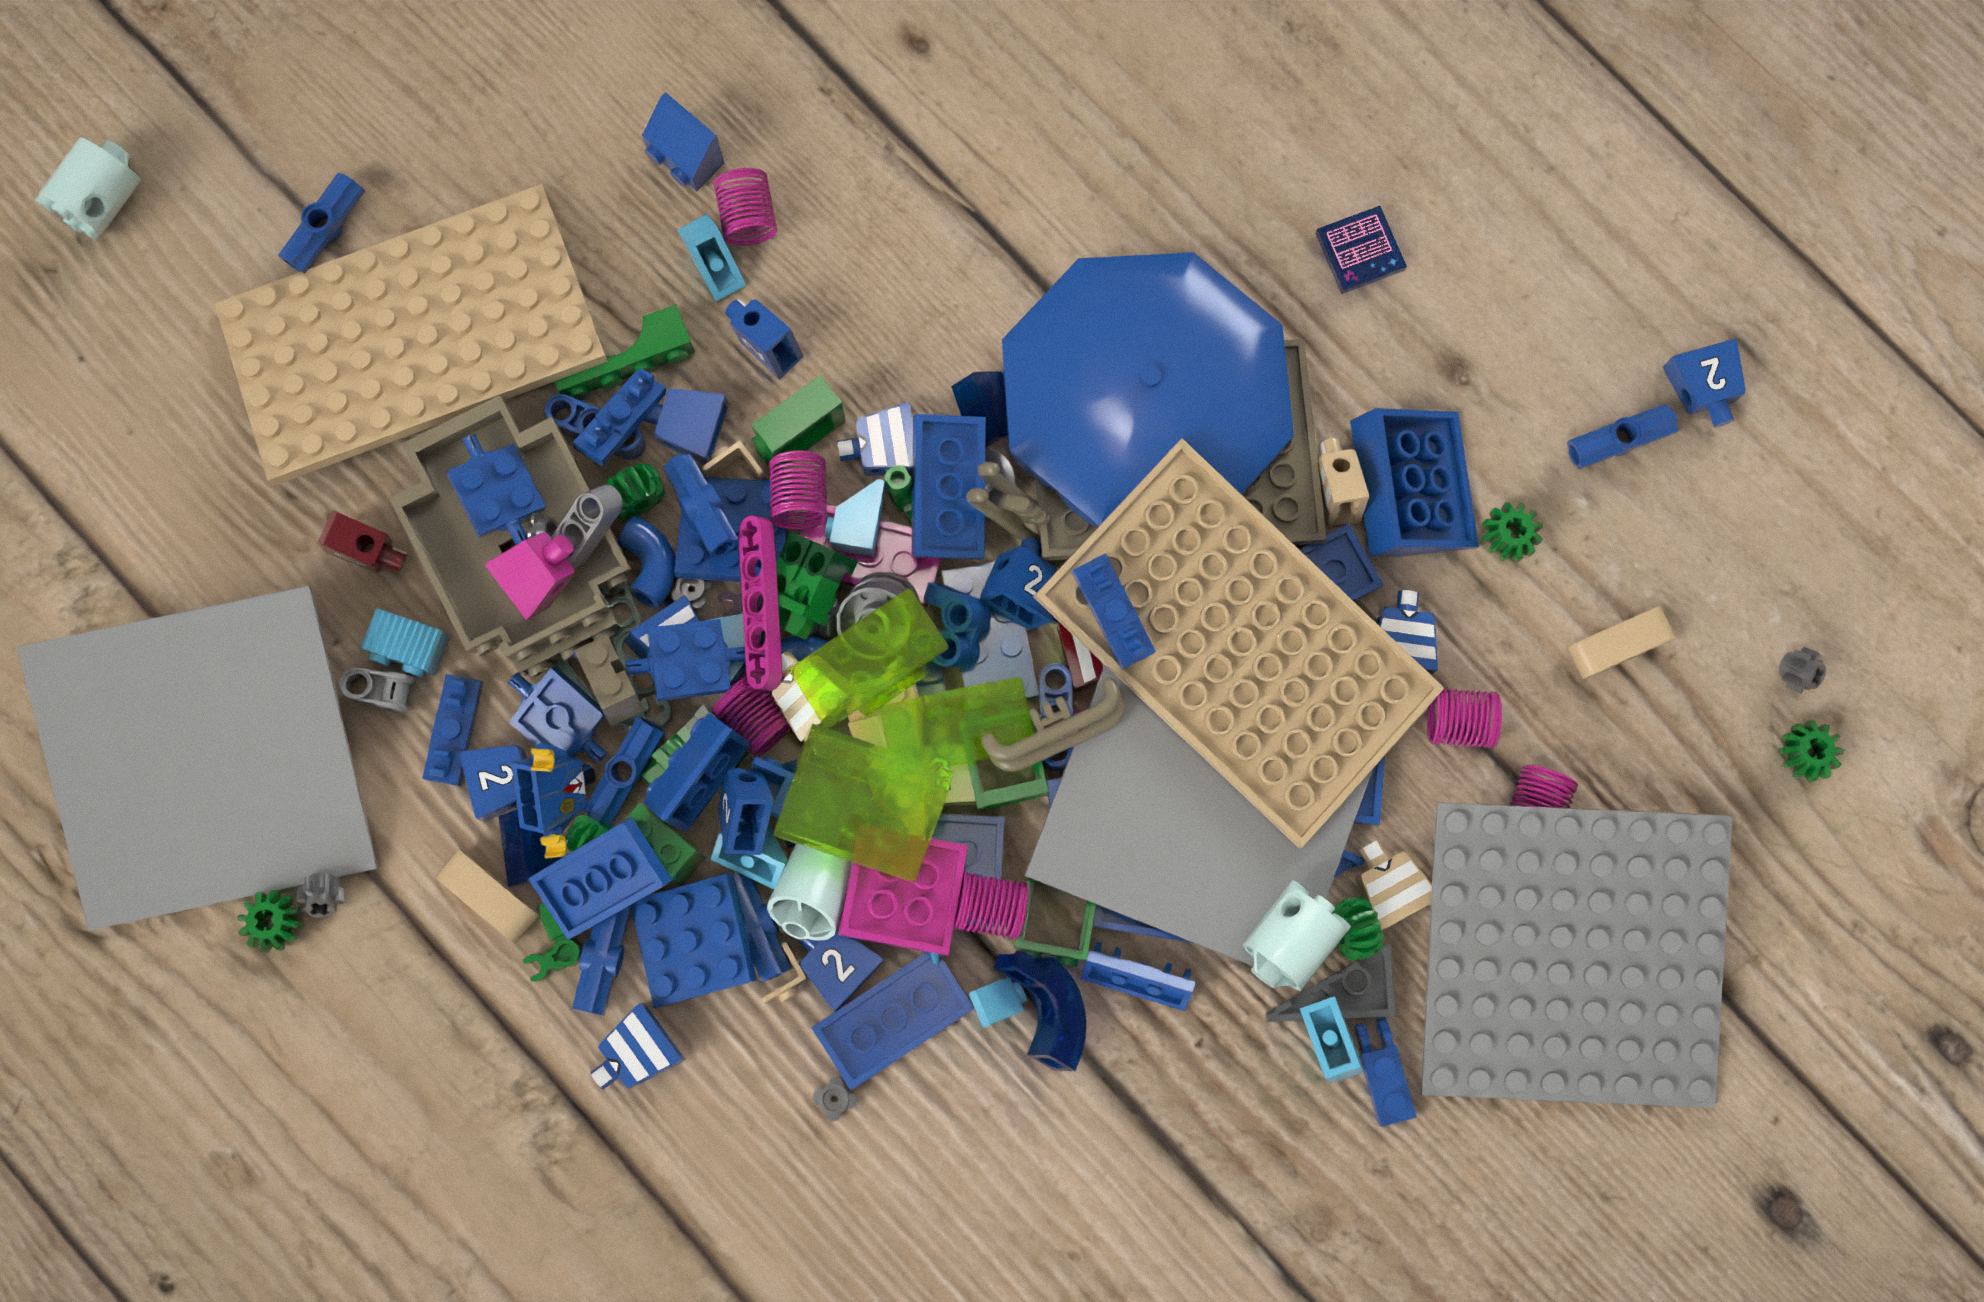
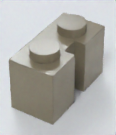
M608 635L574 650L610 726L644 711Z

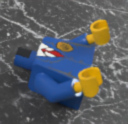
M541 742L537 744L535 749L531 748L532 758L511 762L520 828L543 833L540 841L542 845L546 846V859L564 857L567 845L562 833L574 816L585 809L587 805L585 787L595 782L596 774L591 765H582L579 758L568 756L564 749Z

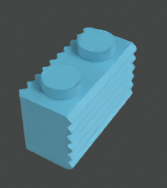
M376 608L360 648L370 653L368 660L389 667L390 662L393 661L403 665L401 671L422 678L424 672L431 675L436 674L450 636L440 629Z

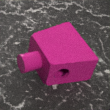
M542 532L488 561L485 566L525 620H528L550 608L574 576V568L566 559L573 552V545L563 535H557L552 540L547 533Z

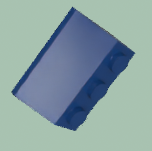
M709 712L705 718H700L693 725L690 731L691 737L683 748H678L671 755L668 761L669 767L661 777H657L652 781L646 791L647 797L643 801L663 821L685 832L689 831L722 786L725 772L730 769L733 770L752 745L751 742Z

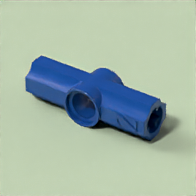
M338 172L317 202L309 204L304 208L301 214L302 223L278 254L279 258L298 272L305 274L326 245L335 242L340 237L342 223L365 193V190L353 179ZM328 219L323 227L316 228L320 220Z
M1664 404L1632 417H1622L1613 424L1570 439L1567 442L1568 454L1572 463L1578 469H1582L1614 456H1623L1635 448L1677 433L1678 420L1673 409ZM1616 431L1625 432L1629 438V443L1620 441Z
M679 454L672 457L663 468L679 497V505L691 527L695 526L711 557H722L729 554L739 544V540L723 513L724 508L717 492L711 483H706L691 454Z
M641 716L636 718L616 755L606 764L605 774L584 809L590 817L608 826L613 825L635 785L643 779L642 774L652 758L651 755L656 751L666 734V731L660 726ZM623 761L627 762L632 768V775L628 781L623 780L618 774V767Z
M738 872L734 873L733 879L752 961L762 982H766L792 970L777 936V933H779L777 925L767 910V904H763L754 880Z
M630 907L620 910L593 926L591 936L587 938L581 953L579 969L582 971L572 1009L605 1015L613 980L617 978L623 962L625 947L622 944L631 915Z

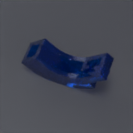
M1015 951L1014 954H999L993 968L1025 987L1031 994L1037 1008V1028L1027 1055L1054 1071H1076L1086 1039V1012L1075 980L1068 970L1053 957L1035 958L1023 951Z

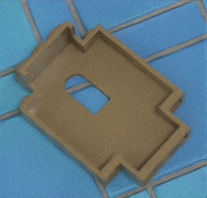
M499 395L402 443L421 482L389 497L465 650L471 654L478 652L479 656H483L499 648L497 642L502 640L503 642L500 643V646L505 656L513 661L518 673L523 676L530 674L531 678L547 672L551 668L549 664L560 658H563L564 661L575 658L574 650L608 635L609 639L616 636L614 631L621 628L602 589L608 587L609 590H614L623 586L629 581L627 577L634 574L609 527L587 562L574 570V576L550 608L525 620L485 566L488 561L502 554L499 546L513 540L509 531H495L478 538L447 477L448 470L465 464L471 458L462 439L466 436L470 438L471 434H476L484 452L496 451L514 443L546 505L545 510L539 512L540 517H551L558 526L575 500L581 494L591 489L556 421L550 417L521 432L506 401ZM531 516L521 524L525 533H527L528 526L531 523Z

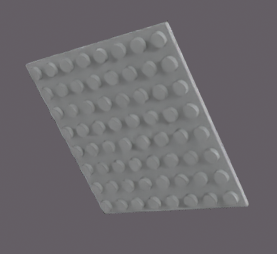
M311 585L17 647L89 931L253 896L257 892L266 893L271 890L304 885V878L317 872L329 873L336 878L378 868Z
M1104 665L1088 709L1104 700L1103 682L1106 678H1113L1117 681L1119 691L1124 698V715L1120 722L1110 730L1073 746L1024 876L1254 966V958L1244 949L1242 943L1292 880L1302 885L1310 893L1308 896L1312 899L1317 895L1325 899L1327 898L1373 769L1303 848H1298Z
M1436 802L1421 1094L1431 1096L1715 1108L1732 816Z

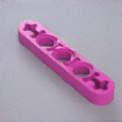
M748 516L744 518L739 527L746 676L750 687L753 689L772 691L779 686L782 679L774 528L771 521L767 518ZM760 559L762 563L760 574L756 576L755 566L757 561ZM762 594L764 598L763 607L758 611L757 601ZM764 629L766 633V639L764 645L761 647L759 644V636L762 630Z

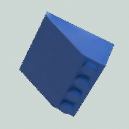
M1375 408L1350 420L1354 450L1356 451L1369 493V499L1364 511V521L1370 557H1401L1479 547L1458 412Z

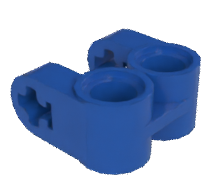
M928 582L923 600L943 608L941 616L945 628L943 632L938 633L935 637L913 632L907 650L940 666L971 667L977 662L980 655V645L977 640L978 634L984 632L991 621L989 606L980 599L949 586ZM966 611L968 613L967 620L965 619Z

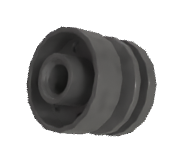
M875 572L863 577L843 600L837 613V631L842 643L853 654L866 660H884L895 656L907 644L921 617V601L915 588L905 578L892 572Z

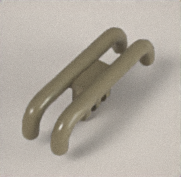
M987 461L981 463L977 468L979 476L1003 495L997 506L988 500L989 494L987 490L972 488L966 494L969 504L1020 540L1033 538L1040 541V536L1026 527L1024 523L1044 526L1050 521V514L1042 510L1034 498L1000 475V467L997 463Z
M1106 678L1103 682L1105 698L1098 705L1071 716L1063 697L1059 696L1055 698L1056 705L1060 710L1056 713L1053 712L1049 702L1042 704L1047 715L1043 719H1041L1039 712L1035 708L1029 710L1037 733L1007 746L1000 745L994 735L985 734L981 739L982 745L996 767L1010 772L1023 770L1116 726L1122 719L1125 711L1123 695L1119 691L1117 681L1113 678Z

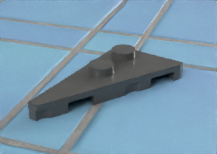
M1391 945L1382 946V950L1371 955L1369 958L1353 962L1265 1013L1266 1022L1302 1021L1304 1019L1300 1008L1334 996L1344 1019L1396 1016Z

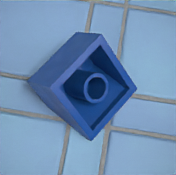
M665 92L660 97L642 134L646 145L645 153L657 165L663 162L671 169V176L680 185L685 187L688 184L697 192L725 163L717 135Z

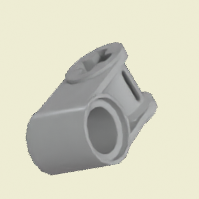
M351 668L341 676L339 687L341 692L355 703L392 712L408 713L409 707L406 706L409 687L411 684H414L415 678L396 672H379L362 668ZM366 678V690L359 695H354L352 691L354 682L357 679Z

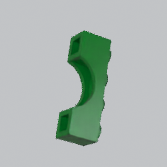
M675 304L643 316L641 334L635 344L625 352L606 356L608 362L554 381L558 392L578 400H583L590 395L591 391L602 387L604 389H611L621 385L623 379L631 377L636 370L644 369L651 374L658 366L666 363L678 364L688 359L690 354L695 353L677 305Z

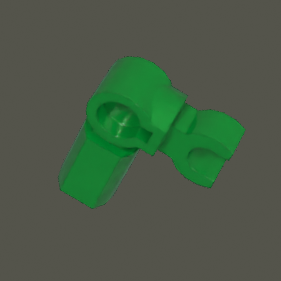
M896 465L887 470L884 476L886 492L899 513L904 512L912 526V480L904 465Z
M544 903L536 908L549 940L554 941L555 946L548 948L545 955L530 954L523 959L524 964L537 961L541 966L540 972L530 977L531 982L546 979L552 969L558 972L566 967L578 965L583 950V945L579 941L572 938L567 940Z

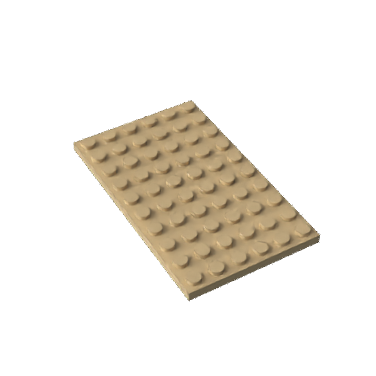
M542 184L308 269L305 274L299 272L214 303L268 482L272 486L442 424L499 395L506 400L608 362Z
M1180 439L1033 596L1298 848H1303L1444 689L1434 677L1183 439ZM1105 553L1156 651L1122 670L1071 572L1073 569Z

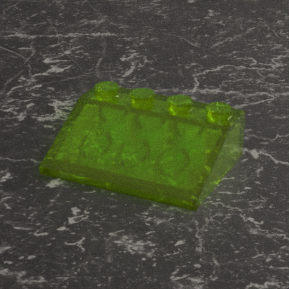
M812 723L806 733L773 836L914 883L944 806L954 771Z

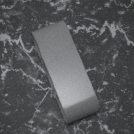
M603 485L581 494L551 537L553 540L557 535H563L571 541L573 552L566 559L574 570L587 562L621 511V495L611 485Z

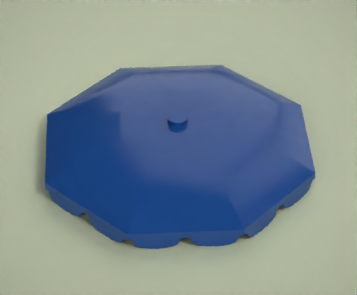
M1194 252L1078 258L1002 339L1003 375L1010 454L1028 474L1043 486L1057 492L1060 499L1071 510L1092 526L1099 527L1180 439L1186 441L1243 496L1255 479L1272 464L1294 436L1283 325Z

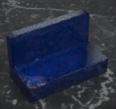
M1001 371L973 372L951 386L961 416L986 417L985 447L1000 439L1008 438L1004 375Z
M518 810L498 816L508 887L531 883L528 878L562 858H545L546 846L542 845L540 841L543 833L520 828Z

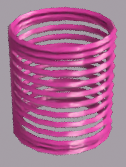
M738 168L719 175L713 182L718 202L717 206L720 213L724 241L731 245L749 246L773 238L778 229L767 173L757 168ZM755 177V178L762 179V181L755 180V179L737 180V181H732V182L726 183V184L722 185L721 187H718L720 184H722V183H724V182H726V181L732 180V179H736V178ZM739 183H757L755 185H740L725 189V187ZM748 193H754V194H752V195L740 196V197H736V198H729V197H732V196H739V195H744V194H748ZM746 199H753V200H751V201H743V202H738V203H731V202H734V201H741V200H746ZM748 204H755V205H752V206L730 209V208H733V207H736V206H743V205H748ZM750 209H756V210L750 211V212H744V213H739V214H732V213H735V212H738V211H745V210H750ZM747 215H755V216H753V217H747V218H741V219H734V218H737V217H743V216H747ZM756 226V227H752V228H748V229H741V228H744V227ZM768 226L767 228H765V229H763V230H760V231L754 232V233H750V234H743V235H733V234H730L731 232H733V233H742V232L754 231V230L760 229V228H762V227ZM773 227V229H772L770 232H768L767 234H764V235L759 236V237H756V238L740 239V240L728 238V237H732V238H747V237H751V236H756V235H759V234H761V233H764V232L768 231L769 229H771V228Z
M788 451L774 456L769 462V473L771 476V522L778 527L792 530H805L822 525L827 520L825 459L819 454L808 451ZM802 460L813 462L815 464L820 465V467L801 462L780 464L776 467L774 465L784 461ZM787 466H806L814 468V470L805 468H787L781 470L779 468ZM806 488H807V489H810V490H787V491L781 490V489H806ZM798 494H811V495L803 496V495H798ZM786 499H788V500L808 499L809 501H782V500H786ZM808 510V512L790 513L785 511ZM819 513L817 515L805 518H786L777 515L782 514L786 516H804ZM823 515L820 519L808 523H788L780 521H807Z
M747 676L734 684L731 690L725 692L712 710L716 717H720V721L724 722L727 726L729 725L731 729L748 741L772 721L765 730L751 741L752 745L748 751L753 757H759L766 753L791 729L785 716H782V711L778 712L780 707L777 705V707L773 708L777 702L772 696V692L753 689L747 681ZM748 694H750V696L747 699H745L741 704H739ZM755 697V699H754L749 705H747L738 715H736L735 718H733L731 721H729V720L732 718V716H734V715H735L738 711H740L751 699H753V698ZM758 701H760V702H759L751 711H749L738 723H736L735 725H733V724H734L741 716H743L754 704H756ZM735 706H737L728 716H726L728 712H730ZM762 707L753 717H751L742 727L738 729V727L744 721H746L757 709ZM765 712L761 718H759L751 727H749L745 732H743V730L747 726H749L759 715ZM768 717L763 724H761L752 734L746 737L761 721ZM777 731H779L771 740H769Z
M1444 688L1428 706L1427 735L1431 744L1438 745L1442 743L1449 746L1459 744L1460 746L1466 745L1467 747L1477 745L1484 748H1494L1497 746L1502 726V702L1497 691L1489 693L1484 691L1482 693L1479 690L1476 693L1473 690L1470 693L1469 690L1464 692L1461 689L1458 692L1457 689L1452 691L1450 688L1447 691ZM1468 693V702L1466 705V696ZM1474 694V702L1472 707V696ZM1480 694V701L1478 707V696ZM1437 699V726L1435 732V704ZM1493 703L1492 725L1490 731V716ZM1448 711H1449V730H1448V734H1447V722H1448ZM1465 722H1466V734H1464ZM1471 722H1472V735L1470 736V729H1471ZM1477 722H1478V735H1477V737H1476V729H1477Z
M1525 765L1522 767V774L1519 775L1521 779L1517 780L1519 785L1516 786L1517 790L1514 791L1515 796L1512 797L1511 806H1534L1518 800L1521 799L1541 807L1571 808L1569 804L1573 803L1571 799L1574 798L1573 793L1576 792V787H1578L1575 780L1557 771L1536 765ZM1534 773H1538V774H1541V775H1544V776L1553 778V779H1555V780H1557V781H1560V782H1562V783H1558V782H1555V781H1551V780H1549V779L1540 777V776H1538V775H1536V774H1534ZM1524 783H1529V784H1531V785H1533V786H1536V787L1528 786V785H1526V784H1524ZM1521 788H1526V789L1531 790V791H1533V792H1536V793H1538V794L1525 791V790H1523V789H1521ZM1545 790L1555 792V793H1557V794H1559V795H1554V794H1552V793H1550V792H1547V791H1545ZM1520 794H1525V795H1528V796H1530V797H1532V798L1524 797V796H1522V795H1520ZM1541 795H1545V796H1548V797H1552V798H1554V799H1556V800H1558V801L1551 800V799L1546 798V797L1541 796ZM1535 799H1538V800H1541V801H1545V802L1551 803V804H1553V805H1555V806H1551V805L1545 804V803L1540 802V801H1537V800H1535Z
M963 872L954 929L958 928V930L961 929L962 931L966 929L968 932L972 930L974 933L978 931L980 934L983 932L986 935L989 933L990 935H1001L1003 938L1007 936L1009 939H1019L1028 904L1029 888L1027 882H1020L1018 884L1015 880L1012 884V881L1009 879L1006 883L1004 878L1000 883L999 877L994 882L993 876L988 881L987 875L982 878L981 874L977 877L975 873L971 876L970 872ZM970 913H971V922H970V925H969V927H968V920H969ZM976 914H977L976 926H975V928H974V921H975Z

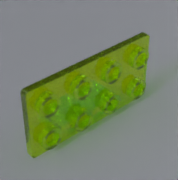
M906 589L792 666L789 672L823 726L830 729L857 710L867 717L926 677L921 667L946 651L949 646L913 591Z
M1020 677L934 693L880 707L894 777H902L990 758L981 742L985 734L994 735L997 742L1003 746L1011 745L1034 734L1023 681Z

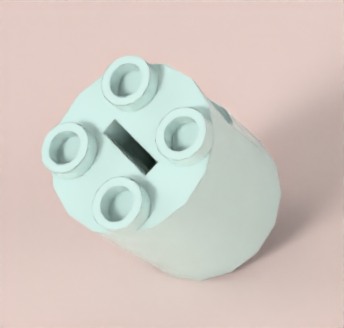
M79 137L40 190L35 201L48 211L56 212L64 218L62 221L77 232H83L97 241L140 184L141 178L128 167L131 155L114 142L106 139L103 145L99 147L89 140Z
M811 832L804 833L801 840L796 843L767 906L771 918L787 934L797 939L816 941L828 940L835 935L841 920L854 851L853 845L847 842H838L836 844Z
M1294 880L1282 892L1242 943V946L1254 958V966L1251 971L1261 981L1274 989L1277 986H1291L1298 991H1302L1351 926L1339 915L1332 914L1335 907L1320 895L1312 899L1308 896L1310 893Z

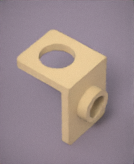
M740 440L731 447L723 446L711 455V461L701 468L706 477H714L743 456L760 480H767L763 470Z
M784 942L781 945L799 977L761 998L764 1004H768L777 998L780 999L781 1003L800 993L801 991L798 986L809 980L788 942Z

